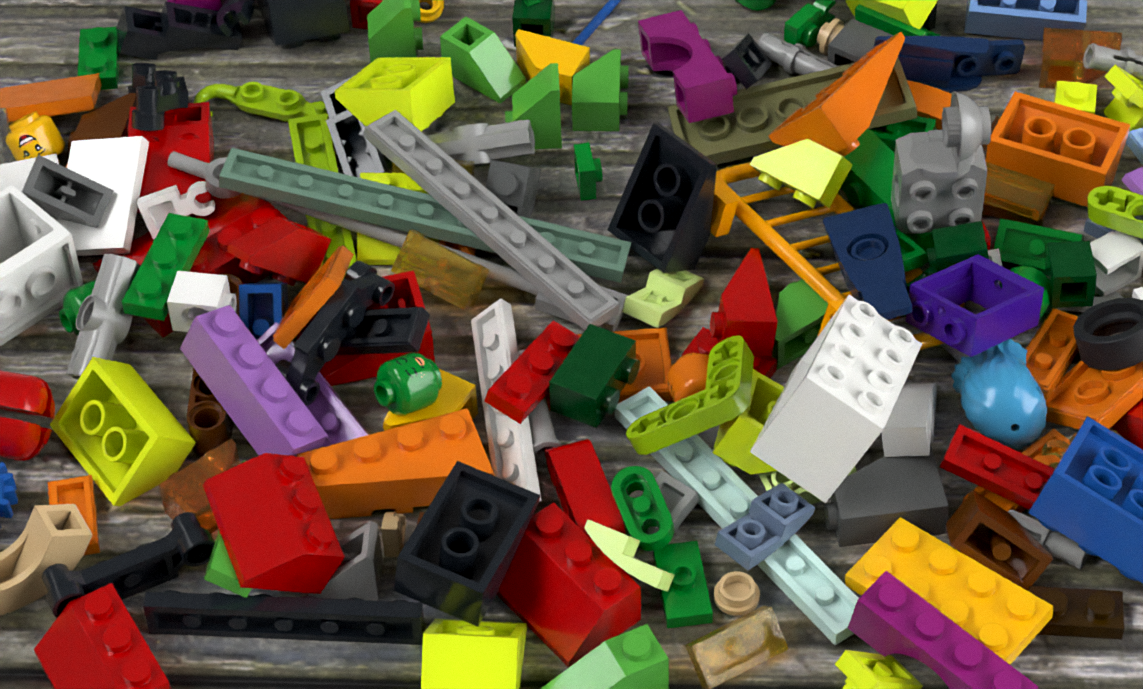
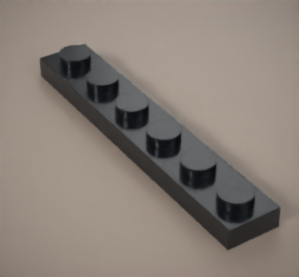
M168 590L164 592L146 591L143 603L149 634L423 645V633L425 632L422 602H409L406 600L323 599L313 596H303L300 598L273 597L267 594L248 595L246 598L240 595H227L220 592L199 594Z

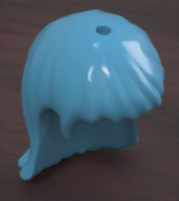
M1008 339L973 357H961V363L954 365L955 371L951 374V378L954 380L953 388L957 393L961 394L960 401L965 415L974 428L982 435L1020 451L1025 446L1031 445L1041 435L1046 426L1047 405L1040 386L1026 366L1027 350L1022 348L1019 343Z

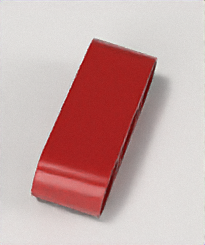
M585 439L546 449L545 457L548 472L563 512L588 536L589 534L584 528L587 520L599 523L626 535L621 513L591 441Z

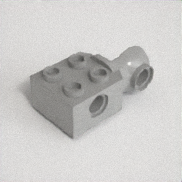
M954 91L950 107H944L942 111V130L909 133L896 139L891 202L896 228L902 233L932 232L933 229L982 220L987 178V166L982 145H988L991 140V118L988 106H978L970 97Z

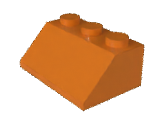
M1015 91L991 134L990 143L987 145L985 160L987 176L1053 191L1052 197L1088 207L1087 197L1089 192L1100 186H1112L1130 131V124Z

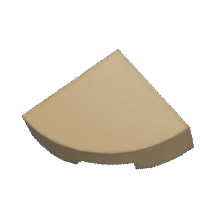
M386 512L384 514L381 532L385 557H398L404 548L407 520L404 514L396 512Z

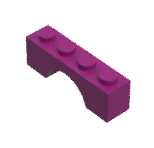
M682 10L638 20L641 53L653 71H673L676 105L688 123L734 112L733 96H737L735 78L732 73L726 72L720 56H715L712 53L708 40L701 38L695 22L690 23Z
M885 571L857 600L848 625L850 631L884 657L897 653L908 655L921 661L939 675L949 689L1039 688L1035 683L888 571Z

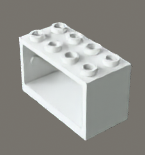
M12 184L0 191V346L63 306V297L66 292L83 285L72 234Z
M848 295L793 369L750 452L826 503L884 430L922 343L917 341L912 333L904 327L895 326L880 316L869 303L858 301L851 295Z

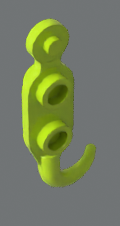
M248 82L242 86L227 84L209 85L196 94L193 102L201 103L214 98L224 99L248 114L279 119L283 122H288V119L327 113L324 101L310 103L294 90L280 89L262 85L258 82Z

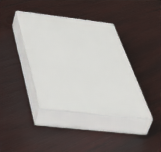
M143 136L72 141L67 168L114 190L97 228L57 219V222L72 234L77 256L130 253L138 210L137 201L140 198L149 142Z

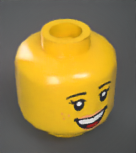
M37 111L8 126L11 131L6 136V143L16 161L36 158L38 155L46 156L57 153L58 156L65 149V141L50 116H39Z

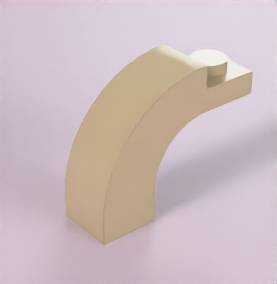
M76 504L35 505L22 534L12 545L0 552V616L31 604L48 593L42 580V573L49 566L65 564L69 571H73L77 566L93 534Z

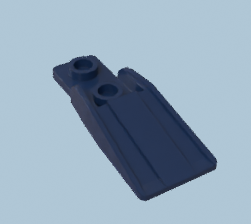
M892 36L876 37L873 48ZM904 36L905 40L898 58L907 80L952 93L954 91L959 92L977 88L982 82V76L1017 74L1021 68L1025 44L1020 39L988 41V39L969 37Z
M880 203L825 217L823 219L825 231L852 296L858 301L863 299L864 302L869 303L886 320L911 313L913 309L908 295L900 244L888 204Z

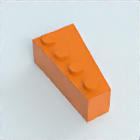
M468 408L297 454L298 457L305 458L329 519L372 516L374 510L383 509L394 510L400 514L413 513V507L430 506L457 461L494 476L493 469Z

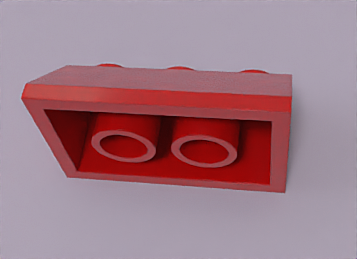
M263 453L206 479L203 488L240 587L321 594L345 556L305 458L293 455Z
M554 502L532 516L497 595L524 623H527V626L569 668L601 643L620 635L641 620V587L621 567L606 556L594 541Z
M112 583L69 602L34 648L35 655L54 689H171L167 677Z

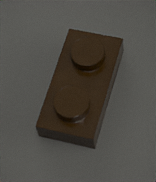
M1029 586L1028 592L1053 605V617L1037 635L1123 639L1125 629L1123 591Z

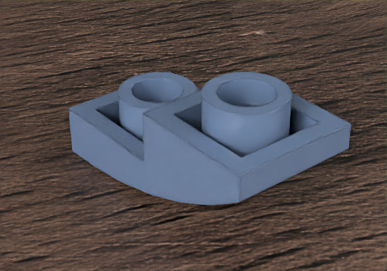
M780 483L753 499L747 515L718 531L715 546L748 571L788 541L813 515L815 507L785 484Z

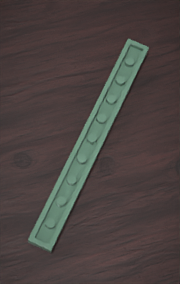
M232 147L219 175L220 188L496 253L430 194ZM519 216L586 275L619 283L622 282L631 242Z

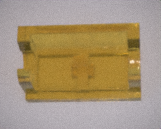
M414 229L409 230L391 269L396 274L414 270L420 287L461 309L475 305L489 273V269L462 257Z

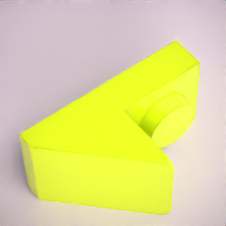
M1114 65L1104 76L1115 87L1111 92L1115 98L1105 108L1104 114L1109 119L1130 124V131L1142 128L1143 81L1119 66Z
M845 650L835 663V666L847 676L846 684L842 689H921L923 687L892 655L884 657L876 653Z

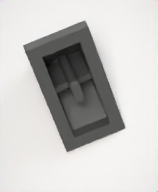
M38 155L21 192L51 217L97 228L114 190Z

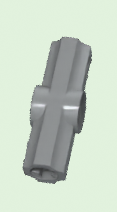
M530 120L504 122L488 126V123L470 124L455 127L451 132L426 135L463 168L490 165L491 160L535 154L534 132Z
M111 253L104 254L92 294L85 298L77 314L76 328L80 332L66 372L71 378L78 380L92 357L112 361L117 344L121 343L128 334L132 315L124 313L122 300L141 266L137 261Z

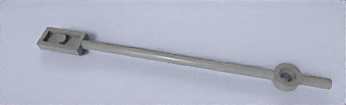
M175 151L170 154L168 158L169 167L205 179L207 190L213 196L225 199L241 194V192L219 187V175L227 157L218 158L210 163H206ZM254 196L537 295L535 298V309L574 322L516 270L401 230ZM600 286L620 303L618 314L598 326L612 332L616 330L624 315L622 311L628 295Z

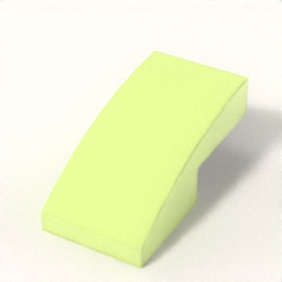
M655 269L649 273L645 288L626 297L622 312L659 328L674 318L693 299L703 286L704 278L686 270L663 273L659 269Z
M587 520L584 527L606 556L642 582L668 592L674 574L635 559L634 555L640 540Z

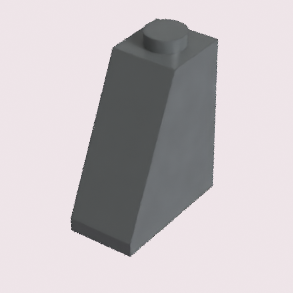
M931 444L929 456L882 457L850 474L843 480L832 494L831 503L824 504L826 527L828 530H835L839 547L876 543L900 517L930 535L946 533L949 505Z

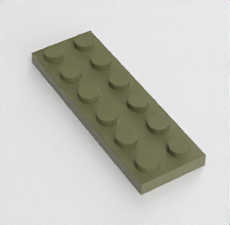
M898 57L868 127L869 129L917 118V106ZM854 63L749 87L747 90L745 88L737 90V96H733V113L693 123L687 122L676 104L667 106L673 133L716 164L752 157L782 148L784 146L773 143L768 135L799 108L804 109L808 104L817 99L815 95L842 77V73Z

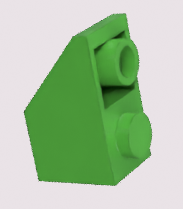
M383 0L367 15L371 62L377 58L417 57L416 50H424L422 27H414V21H421L419 0Z
M464 17L440 36L442 57L451 58L452 77L501 104L526 84V77L496 33L468 17Z
M621 49L611 50L573 75V131H620V115H628V92H621V89H628L629 65H621Z

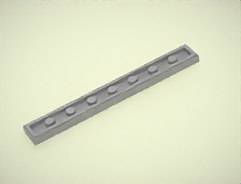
M397 110L390 112L365 127L364 137L582 329L585 330L589 324L600 326L618 314L620 303Z

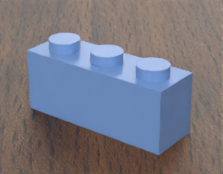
M967 0L964 33L1079 44L1086 24L1087 0Z

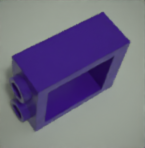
M977 254L910 284L909 298L913 311L906 314L905 322L969 357H973L1037 326L1044 287ZM998 281L1002 283V288L999 286ZM970 300L987 310L974 314L959 305Z

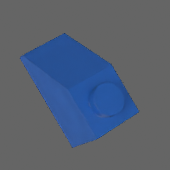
M247 283L239 285L240 319L257 340L275 322L280 323L288 307L287 283Z

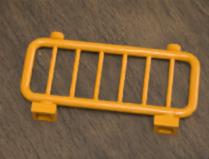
M751 162L716 171L711 233L715 237L729 234L734 215H736L828 304L818 333L819 335L847 296H852L850 291L841 293L823 276L841 271L838 263L815 269L798 251L830 243L829 238L825 235L789 244L772 227L831 212L841 214L855 209L837 193L830 208L822 206L764 220L748 205L749 203L794 193L795 191L784 186L779 191L772 189L740 197L727 184L759 177L760 173L749 165ZM920 268L905 272L907 284L923 273ZM898 316V317H896V318H894V319H890V320H888V321L897 320V319H900V317ZM925 332L913 334L914 338L922 343L920 350L944 344V342Z

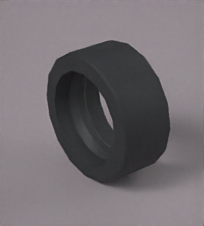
M1116 298L1104 301L1087 309L1077 318L1073 325L1074 336L1081 360L1089 367L1098 370H1119L1134 366L1143 361V300Z

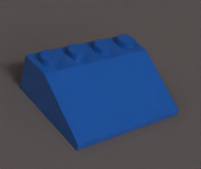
M1087 416L1028 513L1036 517L1045 528L1058 531L1075 541L1084 552L1093 556H1099L1114 565L1128 579L1143 583V450Z

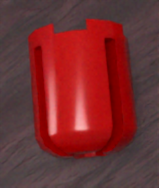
M0 370V411L55 419V401L52 389L47 382L39 377ZM0 417V457L24 461L38 456L48 443L52 429L40 427V425L31 422Z

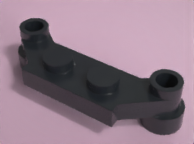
M153 63L132 64V86L128 87V93H136V109L132 110V128L144 131L162 130L165 128V111L188 108V89L185 78L177 77V72L156 71V65Z
M356 261L350 266L340 287L328 299L295 342L294 347L296 350L292 362L283 359L275 364L306 406L313 403L318 396L320 384L315 381L318 372L326 362L331 361L336 356L340 343L349 331L357 327L363 320L365 310L374 303L381 306L386 305L394 294L395 284L377 275L375 268L362 261Z
M181 513L171 522L172 531L164 538L142 544L134 550L109 560L100 561L81 571H69L65 564L49 566L42 573V580L48 591L47 602L53 615L58 618L69 602L110 583L113 584L121 600L177 578V571L184 564L190 567H197L209 562L215 541L209 530L202 528L194 513Z

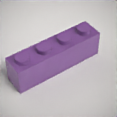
M227 305L196 316L180 350L258 456L263 453L297 456V454L321 448L328 435L233 308Z

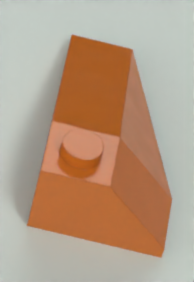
M902 32L872 48L842 73V77L815 95L817 99L808 104L804 109L799 108L768 135L771 141L785 147L805 139H810L843 157L860 145L857 138L870 126L904 43L905 37Z

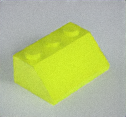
M377 58L336 89L335 98L365 126L397 110L422 132L455 103L451 58Z
M92 357L55 415V419L50 423L54 432L85 471L92 475L93 481L112 505L119 507L173 478L196 444L131 364Z

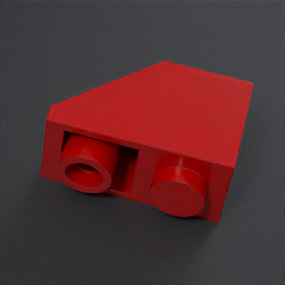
M277 216L229 243L227 252L241 259L239 267L257 275H262L264 269L272 271V278L294 286L296 280L307 283L319 270L331 238L311 227Z

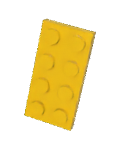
M901 517L845 574V585L862 596L885 571H888L1010 665L1053 617V605Z

